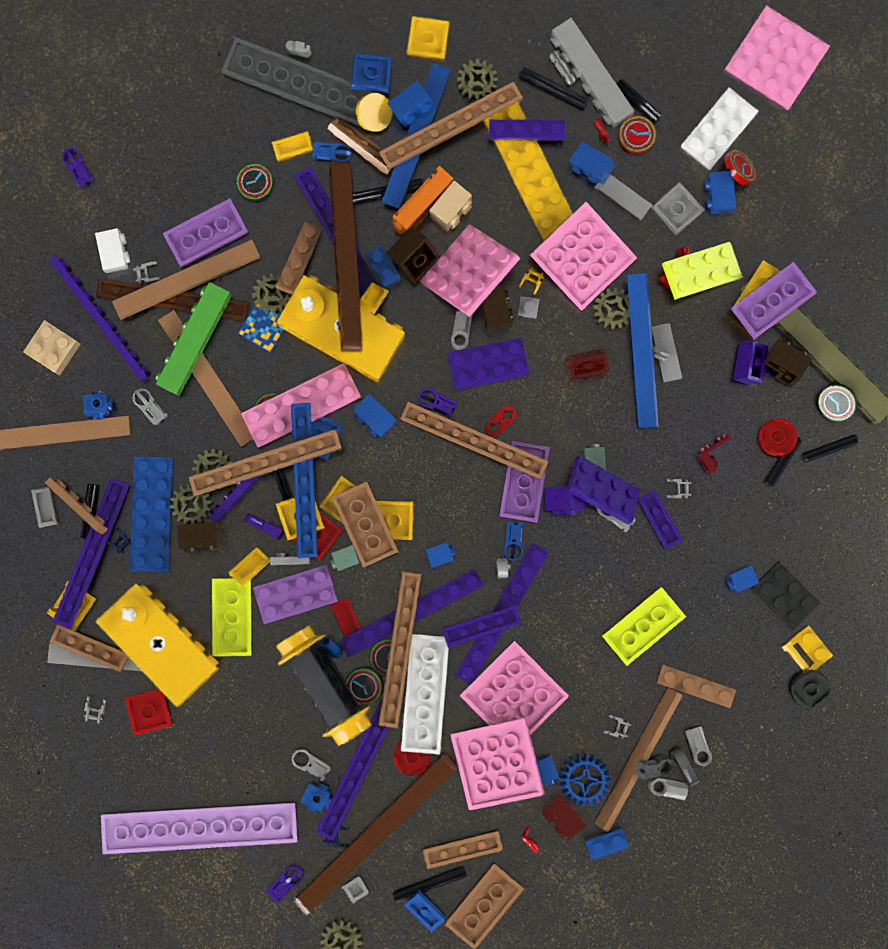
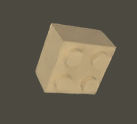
M453 181L430 209V218L448 232L450 228L454 230L460 222L461 215H466L472 208V195L457 182Z
M44 320L23 352L54 373L61 375L81 344Z

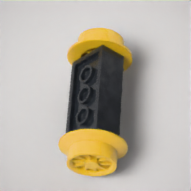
M309 625L276 646L282 655L278 665L291 659L292 670L295 674L299 675L303 688L309 691L313 704L321 710L323 720L332 728L322 736H332L337 745L340 746L371 726L365 715L370 707L367 706L355 713L360 709V706L324 648L320 645V642L309 648L325 637V635H315Z

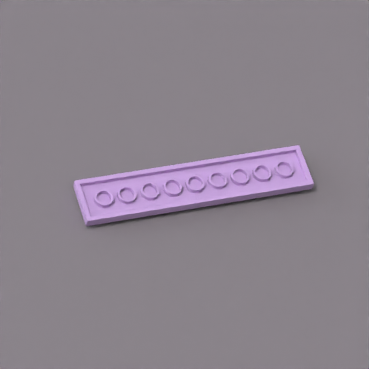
M296 802L101 815L103 854L298 842Z

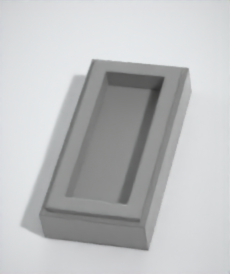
M44 487L31 490L38 527L42 528L59 524L52 489Z

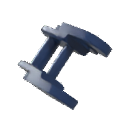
M115 525L114 528L120 533L119 537L114 543L108 540L107 544L112 549L116 548L117 553H123L122 549L127 544L131 545V539H126V534ZM123 538L125 541L118 547L116 544Z
M340 827L338 831H349V828ZM338 833L334 841H330L328 838L323 841L327 846L333 844V847H348L347 844H339L337 842Z

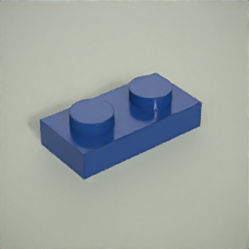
M419 890L405 901L404 906L431 932L446 919V916Z

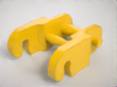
M531 267V269L527 270L529 273H525L519 288L522 287L525 280H529L537 286L533 295H536L542 283L540 279H544L543 272L540 274ZM530 274H533L539 277V279L535 281L531 279L529 276Z

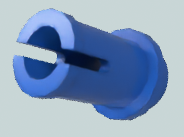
M329 636L321 640L320 645L328 651L330 657L338 658L341 656L342 646L335 643Z

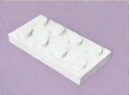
M728 88L681 147L711 170L758 113V110L732 89Z

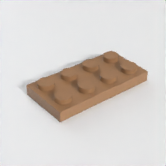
M368 482L332 497L363 568L398 553V549Z
M493 863L448 918L445 925L470 947L476 949L522 893L524 887Z

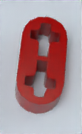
M510 406L502 408L486 424V433L491 437L499 436L515 421L517 416L515 409ZM504 411H512L511 420L509 418L504 422L501 420L505 415ZM498 422H500L501 425H499L497 428L499 432L496 433L495 431H493L491 433L489 431L491 429L489 425H496Z

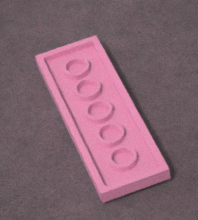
M345 363L241 413L257 447L260 448L292 432L291 404L310 403L311 422L360 399L361 395Z

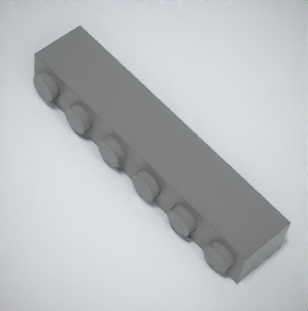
M570 18L554 28L551 34L552 43L556 48H560L562 51L561 55L566 63L569 62L573 67L572 72L576 78H580L583 82L582 86L585 92L592 95L594 98L593 103L597 109H601L604 113L603 118L608 125L611 124L615 128L629 117H632L634 114L633 108L573 19Z

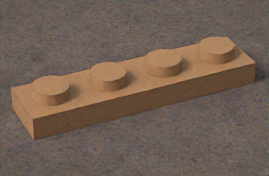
M340 118L330 123L327 128L348 144L350 148L361 154L364 159L370 161L378 170L387 175L394 169L388 170L380 155L382 149L349 123Z
M308 222L304 223L278 280L276 289L289 294L294 293L302 279L323 228Z
M49 477L45 484L93 529L104 535L108 530L103 525L105 521L97 514L94 516L90 513L92 509L84 502L81 504L78 501L79 497L73 491L68 492L65 489L67 486L60 479L55 481Z
M58 624L50 640V643L119 672H122L129 657L123 651Z
M662 665L656 682L731 708L736 693L735 689Z
M497 830L425 848L423 853L427 869L502 851L503 848Z

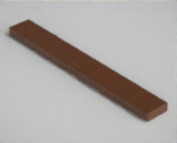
M99 278L96 297L116 300L146 286ZM183 292L151 307L192 313L193 305L199 302L202 296L200 294ZM230 299L221 318L246 321L249 302Z

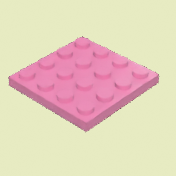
M766 6L725 70L789 110L830 45Z
M584 202L529 254L581 311L637 259L632 251L587 202Z
M469 224L441 258L423 276L420 282L470 317L520 258L517 254Z
M515 641L460 694L465 702L488 725L526 717L530 735L569 697Z
M526 717L451 734L469 810L545 794Z

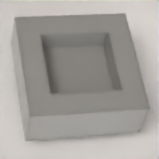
M521 296L518 316L536 319L540 299Z
M360 875L342 886L352 903L369 893Z

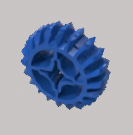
M578 754V761L575 762L573 757L570 758V761L573 763L572 765H569L567 762L564 763L568 769L567 771L564 769L560 770L561 773L565 774V777L560 776L559 780L565 781V783L559 786L560 788H567L562 793L564 796L570 793L568 801H572L575 798V805H578L581 800L582 807L586 806V801H589V805L593 806V799L600 803L599 795L606 798L603 790L610 791V788L605 786V784H611L612 781L605 777L611 776V773H604L608 766L603 765L600 767L603 762L601 759L595 763V755L589 760V755L585 754L584 760H582L581 755ZM583 765L582 772L579 775L570 776L576 767ZM589 765L598 769L601 778L590 776ZM586 772L587 778L592 781L587 782V785L584 787L583 782L579 780L581 777L583 778ZM569 782H574L581 786V795L576 794L571 789ZM600 784L593 794L587 795L590 786Z

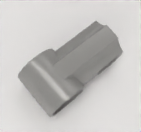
M456 311L451 345L457 351L465 350L468 346L473 314L469 317L462 311ZM463 337L465 343L458 345L455 343V339Z
M702 727L685 731L693 761L697 765H708L712 760V754L708 749ZM701 751H704L707 755V759L704 762H699L697 759V755Z
M661 777L651 778L648 781L649 790L657 796H667L685 800L687 797L688 783ZM657 781H661V789L655 791L654 784Z

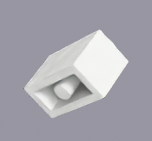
M118 228L95 233L103 271L107 274L129 269L130 257L128 251L125 252L124 249L126 244L124 233H121Z

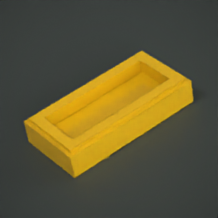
M308 131L272 142L277 161L313 151Z
M371 283L360 299V307L375 314L389 291L375 283Z
M256 547L229 571V575L243 587L270 563V559Z

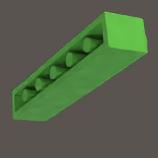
M211 282L202 288L200 292L201 299L193 305L191 310L193 314L190 320L187 319L185 321L181 337L178 336L176 338L172 354L169 353L165 359L166 366L156 376V385L177 396H180L232 296L230 292Z

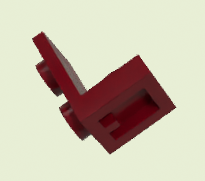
M724 433L715 439L717 443L710 446L708 443L699 449L701 453L697 457L709 475L718 470V462L713 455L709 456L708 453L733 437L732 434L726 436Z

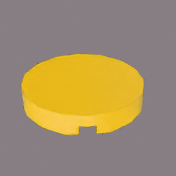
M370 93L363 96L356 106L358 123L370 132L385 129L392 118V110L387 104L389 100L378 93Z

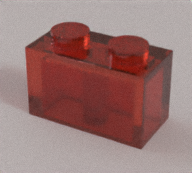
M604 348L567 356L572 380L610 372Z
M558 794L543 807L545 813L542 815L549 823L554 822L557 826L555 831L562 839L566 837L569 841L586 826L585 822L561 794Z

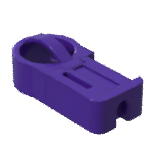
M75 148L66 149L62 154V160L80 187H84L87 182L91 183L94 181V177L85 166L80 152ZM71 152H75L79 155V159L77 162L75 161ZM67 155H68V157L70 158V160L72 161L73 164H68V163H67V161H66V156H67Z
M425 388L418 394L420 405L431 410L434 408V410L446 416L448 414V418L452 417L457 407L456 401L435 392L433 389ZM424 391H431L434 394L435 400L422 393ZM421 398H423V399H425V400H427V401H429V402H432V404H431V405H430V404H429V405L424 404V403L422 402Z
M249 512L244 519L245 522L277 539H280L283 533L281 526L277 523L266 522ZM270 523L278 525L280 529L271 525Z
M290 865L268 887L267 894L275 902H280V899L290 888L293 889L302 881L303 870L297 865ZM291 868L297 869V870L287 879L286 875H287L288 870L291 869ZM300 872V879L296 882H290Z

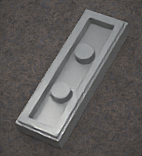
M611 174L604 185L598 182L595 186V189L640 221L652 206L651 203Z
M670 323L651 327L654 346L670 352L668 361H662L658 358L663 383L682 379Z

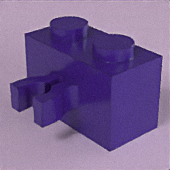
M755 341L739 343L733 380L745 384L763 383L764 376L771 374L770 371L766 370V364L763 363L767 357L769 346Z
M568 487L545 488V511H552V515H564V512L565 515H577V511H585V504L587 502L567 492Z

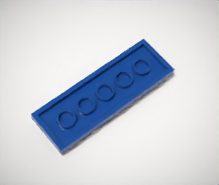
M134 457L130 572L169 573L172 508H170L172 501L170 499L172 498L173 458Z

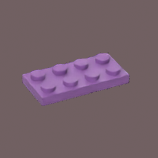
M228 199L166 231L163 235L182 268L246 235L248 231L232 200Z
M793 262L733 306L731 310L753 339H756L817 292Z
M512 441L511 446L548 461L550 447ZM508 466L499 517L537 523L546 470L540 480Z
M327 565L253 587L264 624L338 602Z

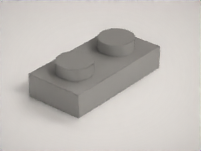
M275 553V557H270V565L310 564V558H298V553H294V557H286V553Z

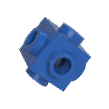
M102 391L92 392V395H83L84 415L86 417H93L95 420L105 419V416H110L109 411L113 410L112 399H109L108 395Z
M310 782L300 802L306 804V808L315 813L317 811L322 812L323 808H328L332 800L329 797L331 794L328 791L329 787L321 783L316 785ZM315 795L320 796L321 800L315 799Z

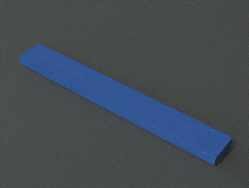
M433 63L424 90L435 105L410 124L406 137L432 124L451 69ZM420 154L394 167L382 203L401 208Z
M648 274L627 275L638 428L659 427Z
M291 404L292 440L295 443L312 437L311 404ZM312 458L294 464L298 558L318 557Z

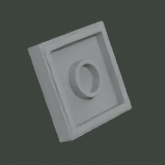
M681 182L675 185L651 207L676 236L705 211Z

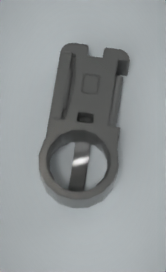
M680 746L672 750L671 759L681 769L688 784L692 787L700 781Z
M664 755L654 757L653 760H639L636 775L643 780L666 777L672 772L674 763Z

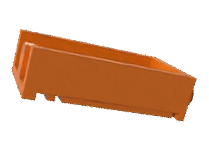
M439 166L436 169V174H432L431 179L428 178L396 212V215H393L394 229L400 235H403L412 226L416 228L430 213L432 206L451 185L454 178Z

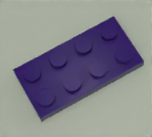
M522 338L447 353L455 391L530 375Z
M578 456L574 461L567 492L622 522L630 524L633 523L640 489L589 460Z

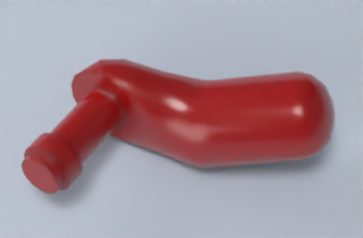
M596 119L594 124L599 130L600 140L609 141L610 137L607 136L605 125L601 119Z
M526 827L521 838L534 853H538L540 847L534 840L527 838L530 828Z

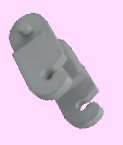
M288 41L286 43L288 53L304 58L310 57L311 50L309 45L305 48L303 42Z
M157 262L141 264L142 267L136 266L133 269L137 274L136 283L142 284L145 281L147 284L160 280V277L149 278L147 272L148 267L157 265ZM141 270H144L146 278H141Z
M667 479L666 482H676L677 494L672 496L666 495V498H682V496L688 498V496H691V494H688L691 482H688V480L682 482V479ZM680 484H685L684 493H680Z
M87 696L84 709L87 713L84 717L86 721L93 719L100 723V720H103L101 715L105 713L107 699H103L101 709H96L89 706L91 696ZM90 711L99 712L98 716L90 715Z
M609 714L608 717L616 719L618 724L613 733L606 730L603 733L615 737L621 735L623 739L624 737L628 738L626 733L628 726H632V724H629V721L623 722L624 719ZM620 724H625L623 732L619 733Z

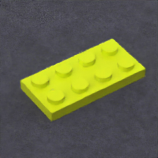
M730 242L662 263L674 300L743 278Z
M233 578L212 579V656H251V580L242 587Z
M660 587L604 633L602 637L624 664L628 666L686 616L664 589Z

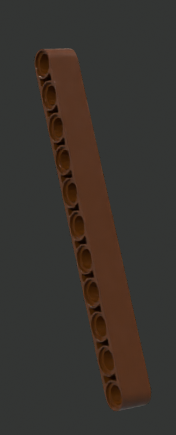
M330 161L329 179L341 352H362L363 339L350 162Z
M443 753L330 863L293 902L305 915H308L458 768V765L446 753Z

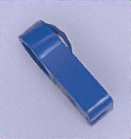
M315 142L312 157L314 161L317 158L349 162L352 158V151L346 144ZM340 148H345V149H347V150H349V151L338 150V149H340ZM335 154L349 155V157L345 160H339Z
M510 521L507 523L503 554L510 562L518 561L523 554V543H521L523 528L521 527H524V523L521 522L514 523ZM511 545V555L509 558L506 550ZM515 546L520 549V555L516 559H514Z

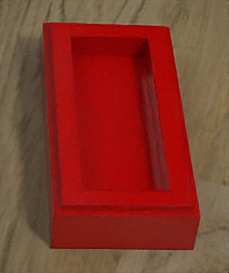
M348 598L330 605L344 637L361 629Z

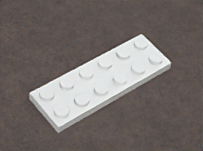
M412 634L401 751L440 754L449 649L445 637Z

